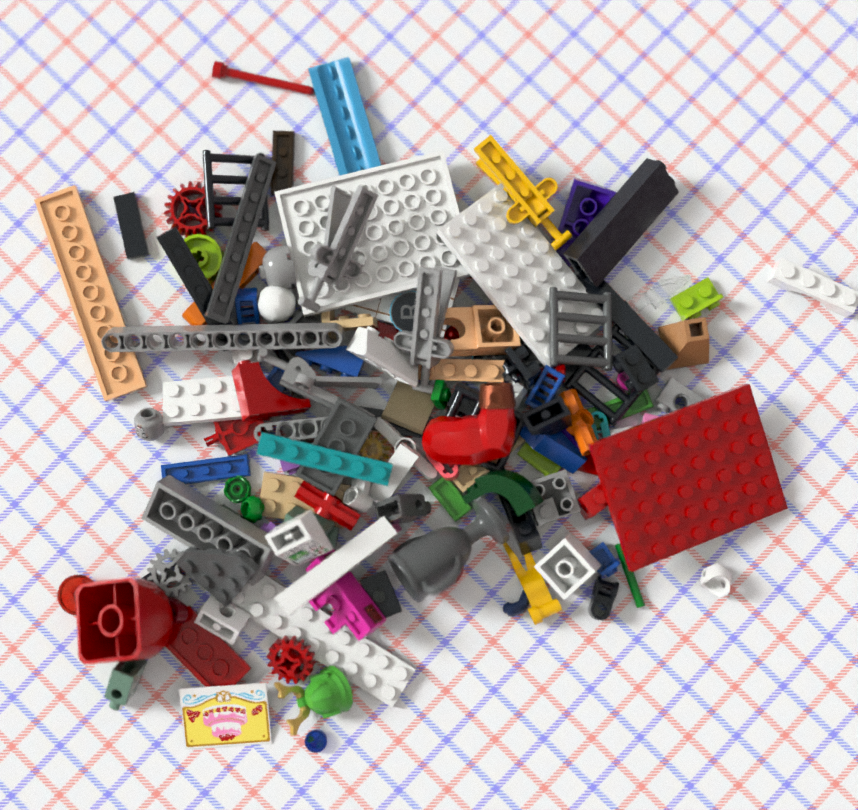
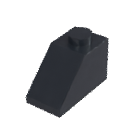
M561 396L521 415L531 435H554L572 426L571 413Z

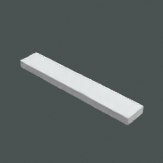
M384 516L277 595L275 600L288 617L393 539L397 532Z

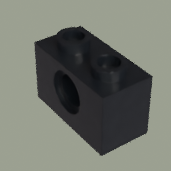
M386 570L360 580L361 586L385 618L402 612ZM376 590H382L386 595L385 600L381 603L373 599V593Z

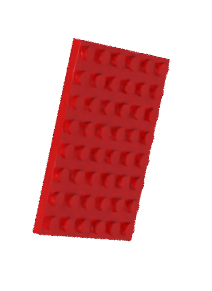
M750 384L738 386L588 444L628 569L631 572L788 509Z

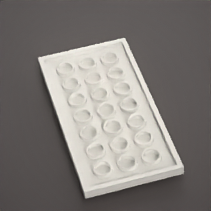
M500 183L439 228L436 233L544 367L546 365L551 367L549 351L550 287H557L558 291L587 293L586 288L527 217L515 225L507 221L506 213L515 202L503 190L504 186ZM558 300V312L603 316V311L596 303ZM558 321V333L589 336L601 324ZM558 342V355H566L578 344Z

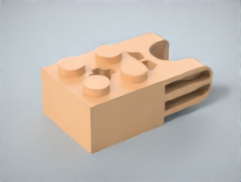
M495 305L447 308L443 325L453 326L459 332V339L450 340L454 346V351L450 357L507 355L505 349L508 347L514 350L521 346L518 333Z

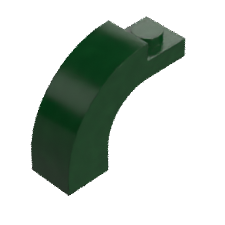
M493 470L475 478L476 484L467 488L469 493L462 496L465 504H468L486 493H498L511 503L518 516L544 502L536 487L528 479L509 470Z

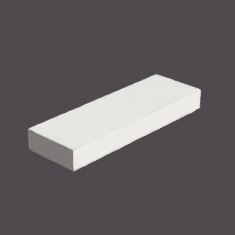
M403 442L399 445L388 461L393 463L388 486L373 483L370 487L369 495L374 502L378 503L391 498L420 456L419 453Z

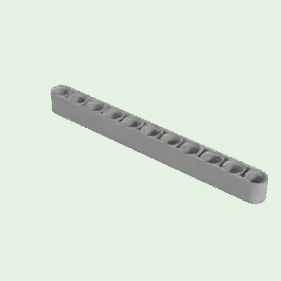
M338 323L113 327L103 336L101 343L108 352L335 348L342 342L344 329ZM331 331L336 332L339 337L332 339L328 336V333ZM313 332L317 338L309 339L306 333ZM246 333L249 335L250 340H243L240 334ZM262 333H269L272 336V340L264 339ZM284 333H292L294 339L288 340L285 338ZM218 334H225L228 337V341H222ZM153 335L160 336L162 342L155 341ZM175 335H181L184 338V342L177 341ZM196 335H204L206 341L203 342L198 340ZM110 336L116 337L118 343L112 342ZM131 336H137L140 339V343L134 342Z

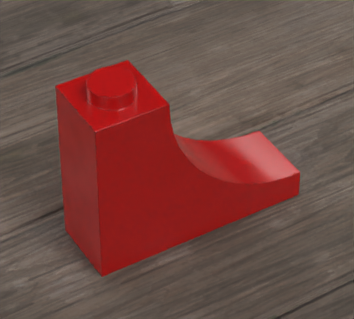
M244 360L239 362L231 371L242 421L302 414L311 408L309 399L293 398L273 387L263 374L259 362L251 363L250 360Z

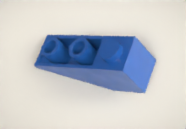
M347 346L296 352V356L302 358L310 367L313 363L320 366L319 370L329 374L335 371L340 373L341 377H360L365 361L347 351Z

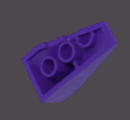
M574 177L558 227L561 234L568 230L573 236L556 250L568 267L571 264L563 253L616 194L613 190Z

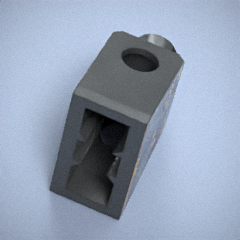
M398 494L376 503L375 510L377 520L384 516L390 524H401L426 517L431 512V504L425 501L423 494ZM399 507V513H395L396 508Z

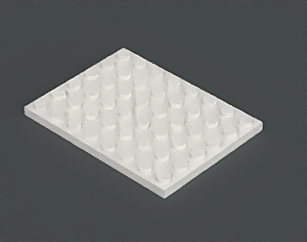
M444 151L275 191L286 243L290 251V260L292 259L294 264L299 298L302 296L308 297L316 277L308 273V266L313 260L311 257L313 246L316 244L324 245L331 187L336 186L351 195V199L358 185L378 195L351 257L362 267L360 276L357 279L343 276L338 287L324 282L315 303L320 305L319 311L314 312L302 306L304 317L416 290L420 266L431 268L438 266L457 270L455 280L471 276L436 233L439 228L460 214Z

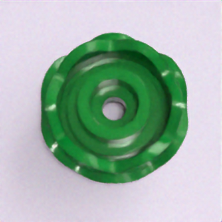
M243 476L231 477L225 483L224 495L233 503H241L251 494V484Z
M255 495L247 497L241 504V514L244 519L250 523H256V521L262 519V512L265 506L261 498Z

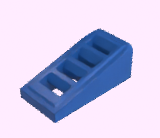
M257 288L238 289L235 298L238 324L249 322L260 324ZM241 306H253L250 308H241ZM254 314V316L242 317V315Z
M546 365L525 403L532 408L543 405V403L535 399L536 395L545 400V403L553 400L566 375ZM550 373L558 378L557 382L546 377L547 374ZM543 381L553 385V389L543 385ZM541 388L546 392L550 393L549 396L547 397L546 395L539 392V389Z

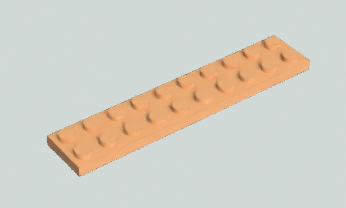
M73 185L34 199L104 401L108 402L148 387L136 352H108L102 346V338L109 329L113 327H126L77 186ZM110 336L112 342L118 343L116 337Z

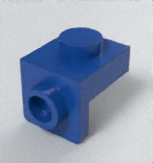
M601 542L589 551L602 565L597 570L599 576L603 577L606 575L608 578L618 571L617 566L620 565V562L615 559L604 542Z

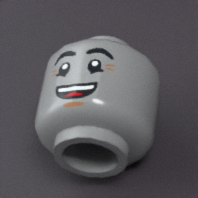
M144 408L136 414L134 425L139 438L146 441H154L162 436L164 424L163 416L159 411L153 408Z

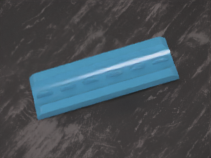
M346 57L308 68L339 176L381 166L350 58Z

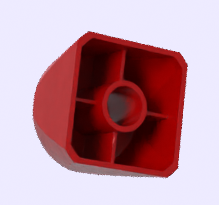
M127 577L80 584L77 588L75 595L78 658L84 665L146 660L155 657L163 650L171 635L173 614L167 595L158 585L146 579Z

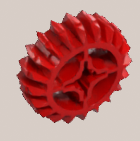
M189 181L187 188L183 183L180 184V191L173 188L175 196L168 195L167 198L171 203L167 202L164 204L169 209L164 211V215L169 217L166 220L167 224H172L171 228L176 226L181 236L185 234V237H188L192 234L200 233L207 235L205 232L208 230L207 219L203 216V211L206 208L204 186L202 187L201 182H197L194 187L192 181ZM192 195L203 196L193 201L187 199V197ZM182 202L184 205V210L180 214L181 217L178 219L177 210L180 203ZM188 204L197 210L200 217L190 211ZM214 205L215 217L222 218L223 215L218 211L223 210V206ZM194 220L199 221L201 223L196 226L184 225L186 222L190 223ZM209 229L211 233H214V229Z

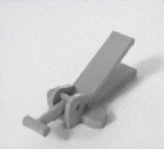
M358 185L352 199L350 194L336 186H332L330 189L331 194L324 245L316 244L311 250L313 260L308 266V273L316 277L308 297L302 296L298 300L299 305L309 310L319 311L320 305L315 303L324 282L338 287L343 276L357 279L362 272L361 265L351 259L378 197L376 193L363 186Z
M435 266V268L419 267L413 332L403 330L394 336V344L397 348L411 352L410 365H422L420 382H418L416 387L412 386L413 390L432 394L434 386L429 385L430 368L437 365L441 358L449 357L454 351L452 342L441 338L440 334L457 270Z
M261 348L257 355L259 362L265 361L285 371L279 385L289 389V394L292 397L298 399L308 398L329 409L333 408L338 396L319 387L377 389L383 382L380 376H316L315 371L302 358L294 357L288 363L269 354L265 348ZM355 405L356 407H358V408L364 410L365 412L369 413L366 409H363V408H361V407Z

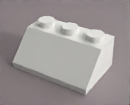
M370 326L367 329L358 327L346 350L396 381L416 387L418 384V364L410 365L411 352L395 347L394 341L387 337L384 339L379 337L378 334L380 332Z

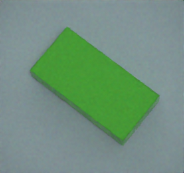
M441 477L428 487L455 522L473 509L469 503L465 504L462 494L451 481Z

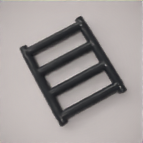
M203 150L208 229H214L215 226L232 227L235 218L215 217L214 205L239 206L241 197L214 196L213 183L245 185L248 177L212 175V162L252 164L254 156L211 153L210 150ZM267 195L257 227H261L264 231L269 230Z
M613 325L612 339H615L626 349L633 346L634 344L619 332L620 329ZM596 345L587 357L597 358L600 355L604 358V346ZM643 354L648 364L657 376V374L660 371ZM579 365L564 384V387L567 389H576L580 396L609 418L612 426H615L642 394L640 393L636 396L632 392L628 395L593 366ZM585 372L623 402L616 412L578 383V380Z
M457 384L455 386L456 394L446 416L455 417L464 396L476 401L470 415H479L481 408L478 407L479 393ZM514 410L517 420L516 433L512 450L525 425L521 418L523 413ZM510 454L499 458L496 464L487 461L477 465L489 471L506 470L504 467Z

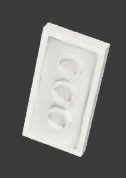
M233 376L163 382L164 426L242 419Z

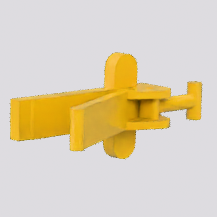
M489 135L474 148L475 153L480 158L475 162L477 167L496 185L501 183L504 186L503 190L515 202L506 213V219L510 224H519L526 217L534 227L542 223L555 239L550 244L555 251L573 237L568 230L561 234L548 218L555 210L547 200L554 195L558 188L557 182L553 178H545L534 186L492 135Z

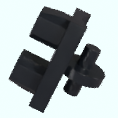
M523 345L514 350L511 347L505 349L506 359L511 366L508 363L503 364L502 367L505 369L502 374L505 381L512 379L514 383L520 381V378L517 376L519 375L528 388L533 386V379L542 373L537 362L533 361L527 366L522 363L530 357Z

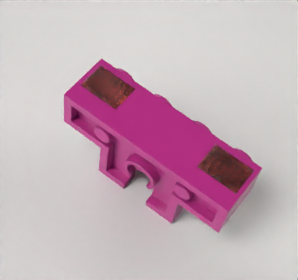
M332 549L318 556L305 570L307 572L311 571L335 553V550ZM350 571L309 601L315 611L328 604L332 605L334 609L332 611L333 615L324 623L333 635L347 625L358 641L375 632L387 621Z

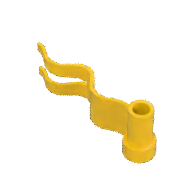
M507 542L504 543L503 546L531 605V608H528V612L534 625L543 622L542 619L562 611L558 599H552L542 575L534 568L536 564L531 552L524 555L527 571H525Z

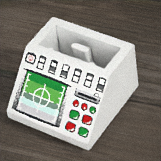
M312 510L276 526L265 535L275 555L295 566H299L333 549Z

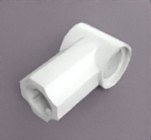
M353 478L351 487L344 493L343 502L360 513L367 512L373 501L369 495L371 482Z

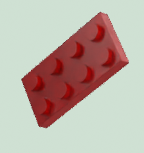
M189 605L187 607L188 616L185 623H173L171 635L165 647L205 687L236 685L252 667L225 640L194 623L198 613Z

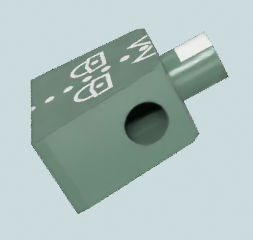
M147 660L118 662L113 668L105 692V698L110 700L109 707L116 711L122 710V707L135 694Z

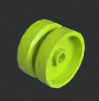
M202 234L190 235L184 241L211 285L217 278L224 252L211 237Z

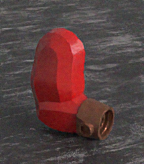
M504 382L481 384L478 407L481 408L479 415L463 417L439 416L431 419L424 429L422 437L425 453L432 460L440 464L476 465L509 455L516 433L514 411L516 401L513 384Z

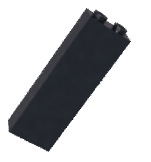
M646 158L563 253L583 282L598 287L679 193L674 179L667 173L663 162Z

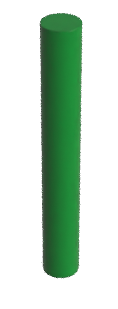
M618 543L615 545L636 607L645 606L634 572L629 571L621 545Z

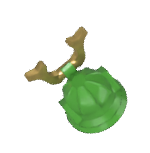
M331 665L326 666L319 673L310 676L311 682L306 686L305 691L300 686H284L280 682L274 683L278 690L279 699L285 698L288 693L292 692L296 696V701L300 708L298 717L287 719L286 721L290 726L291 736L297 735L300 724L309 716L310 710L322 715L325 719L351 709L353 703L351 687L344 674L338 668Z

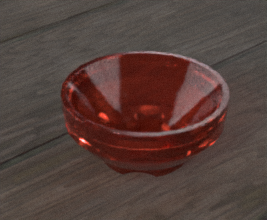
M72 575L66 578L59 586L57 592L58 603L61 608L71 615H76L75 592L80 584L93 583L94 581L85 575Z

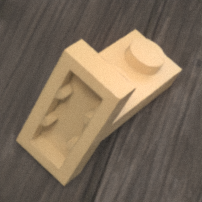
M335 310L321 313L322 323H338L343 327L344 331L357 330L358 327L367 329L368 326L378 328V319L371 317V314H359L358 318L350 319V316H338L337 320H335ZM331 331L328 333L330 338L337 339L336 332Z

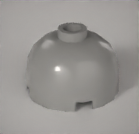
M286 245L272 248L265 253L262 265L259 266V273L261 279L265 278L268 285L292 289L295 288L296 276L293 260L287 258L286 255L290 253Z

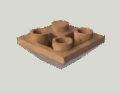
M706 317L684 320L658 327L659 337L678 356V360L666 370L709 363V333Z

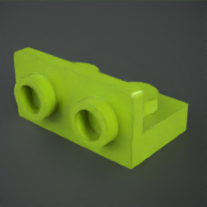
M709 277L672 297L670 301L681 320L684 321L688 318L690 320L702 316L700 312L706 308L711 311L721 305L719 301L724 297L722 293L718 294Z

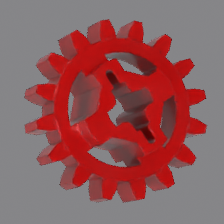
M285 635L282 640L278 638L269 648L270 652L266 658L270 659L267 666L274 668L271 672L272 674H279L278 680L284 677L287 684L291 679L297 684L300 679L304 681L313 671L316 661L312 660L315 653L308 651L311 645H303L304 639L298 642L296 636L289 640V637ZM304 663L303 669L300 670L301 664Z

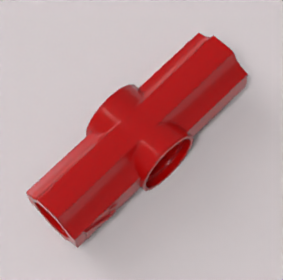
M305 480L294 496L312 507L320 516L328 520L332 519L352 531L361 516L360 513L343 504L342 500L338 497L320 490Z

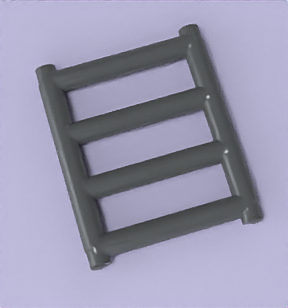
M550 287V366H558V364L604 367V370L612 371V299L610 292L599 295L558 291L557 287ZM558 300L603 304V316L558 312ZM558 321L603 325V337L558 333ZM558 342L604 346V358L558 355Z

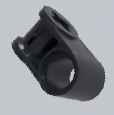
M597 576L588 607L589 615L593 619L604 620L609 617L618 592L619 582L612 583L602 580L600 576ZM597 604H602L605 608L602 616H597L594 612V607Z

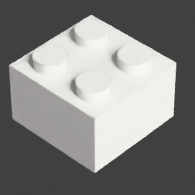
M570 533L541 559L534 568L565 600L602 565Z

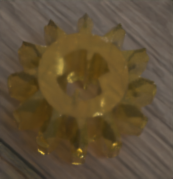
M370 432L368 435L369 439L365 441L358 454L381 460V457L389 459V455L383 453V451H390L391 447H382V445L388 442L387 438L379 442L381 433H377L375 439H373V433ZM376 445L377 454L367 455L369 452L366 451V448Z

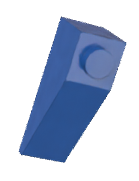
M525 425L520 433V436L532 449L572 474L588 460L585 456H582L580 450L562 431L554 435H531Z

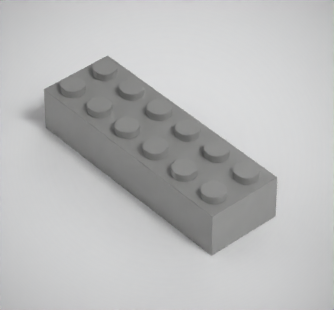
M171 475L157 481L141 519L188 547H197L198 550L204 551L208 548L224 550L225 553L244 552L260 566L247 583L254 586L265 577L275 555L265 538V535L268 534L267 532Z

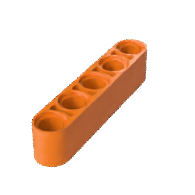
M254 242L251 245L238 289L245 288L259 274V266L262 265V259L267 251L258 242ZM216 280L211 284L212 289L214 288ZM195 302L182 315L190 325H208Z

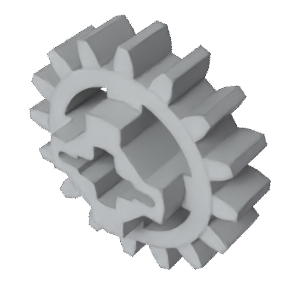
M164 549L163 556L156 553L157 560H150L153 568H147L148 572H152V576H149L147 580H153L163 591H166L167 597H170L171 592H174L175 596H179L180 589L183 592H187L185 586L193 585L190 581L191 576L187 573L186 576L183 575L181 567L176 564L184 551L177 555V549H173L172 554L167 549ZM175 558L172 563H162L165 559ZM173 567H175L174 572L176 573V576H171L168 579L169 573L166 572L167 569H172ZM157 570L161 571L162 579L160 582L157 577ZM178 581L181 583L177 587L168 588L171 582Z

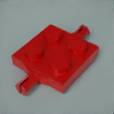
M270 418L250 421L239 419L213 422L215 434L204 438L207 447L220 442L228 456L234 455L259 443L254 437V430L259 424L265 423L264 421ZM265 427L262 428L261 432H266Z

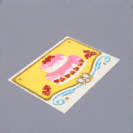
M266 683L179 689L185 750L272 743Z

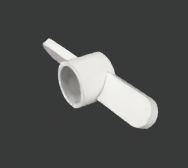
M377 417L378 420L374 427L394 446V451L397 450V446L401 441L408 440L413 444V450L419 453L412 439L403 437L387 420ZM420 454L413 466L427 480H433L437 476V471Z

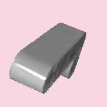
M327 417L262 423L255 428L254 437L259 442L260 436L258 432H261L263 427L267 431H273L272 426L277 425L276 434L282 436L280 433L281 427L283 425H290L293 433L287 438L295 440L316 438ZM307 422L312 423L315 427V431L311 435H305L302 431V426Z

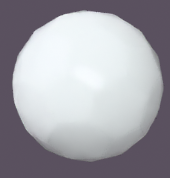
M269 285L261 291L257 299L260 314L265 320L274 323L288 320L296 308L294 294L290 289Z

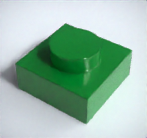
M436 380L430 400L437 409L445 410L446 404L451 398V390L444 380Z

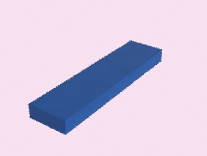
M249 454L161 465L162 479L171 475L184 484L224 480L238 475L243 477L251 476Z

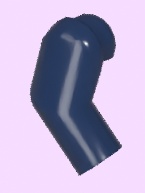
M522 591L517 602H506L503 606V612L510 617L524 613L529 605L525 591Z

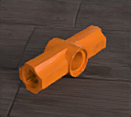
M576 389L563 391L558 396L562 397L571 413L572 426L566 428V430L575 437L582 456H588L591 454L588 444L597 441L592 429L594 423L593 416L588 410L583 408Z

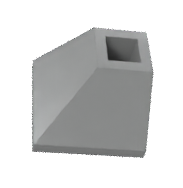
M566 469L530 481L544 500V502L531 509L537 526L581 511Z

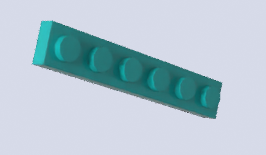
M261 432L256 453L257 455L388 486L393 463L266 432Z

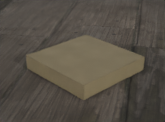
M397 381L381 418L422 435L435 406L430 400L432 394L413 390L412 386Z

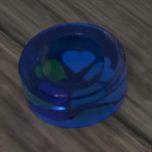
M313 729L305 737V746L310 752H321L327 745V736L322 730Z

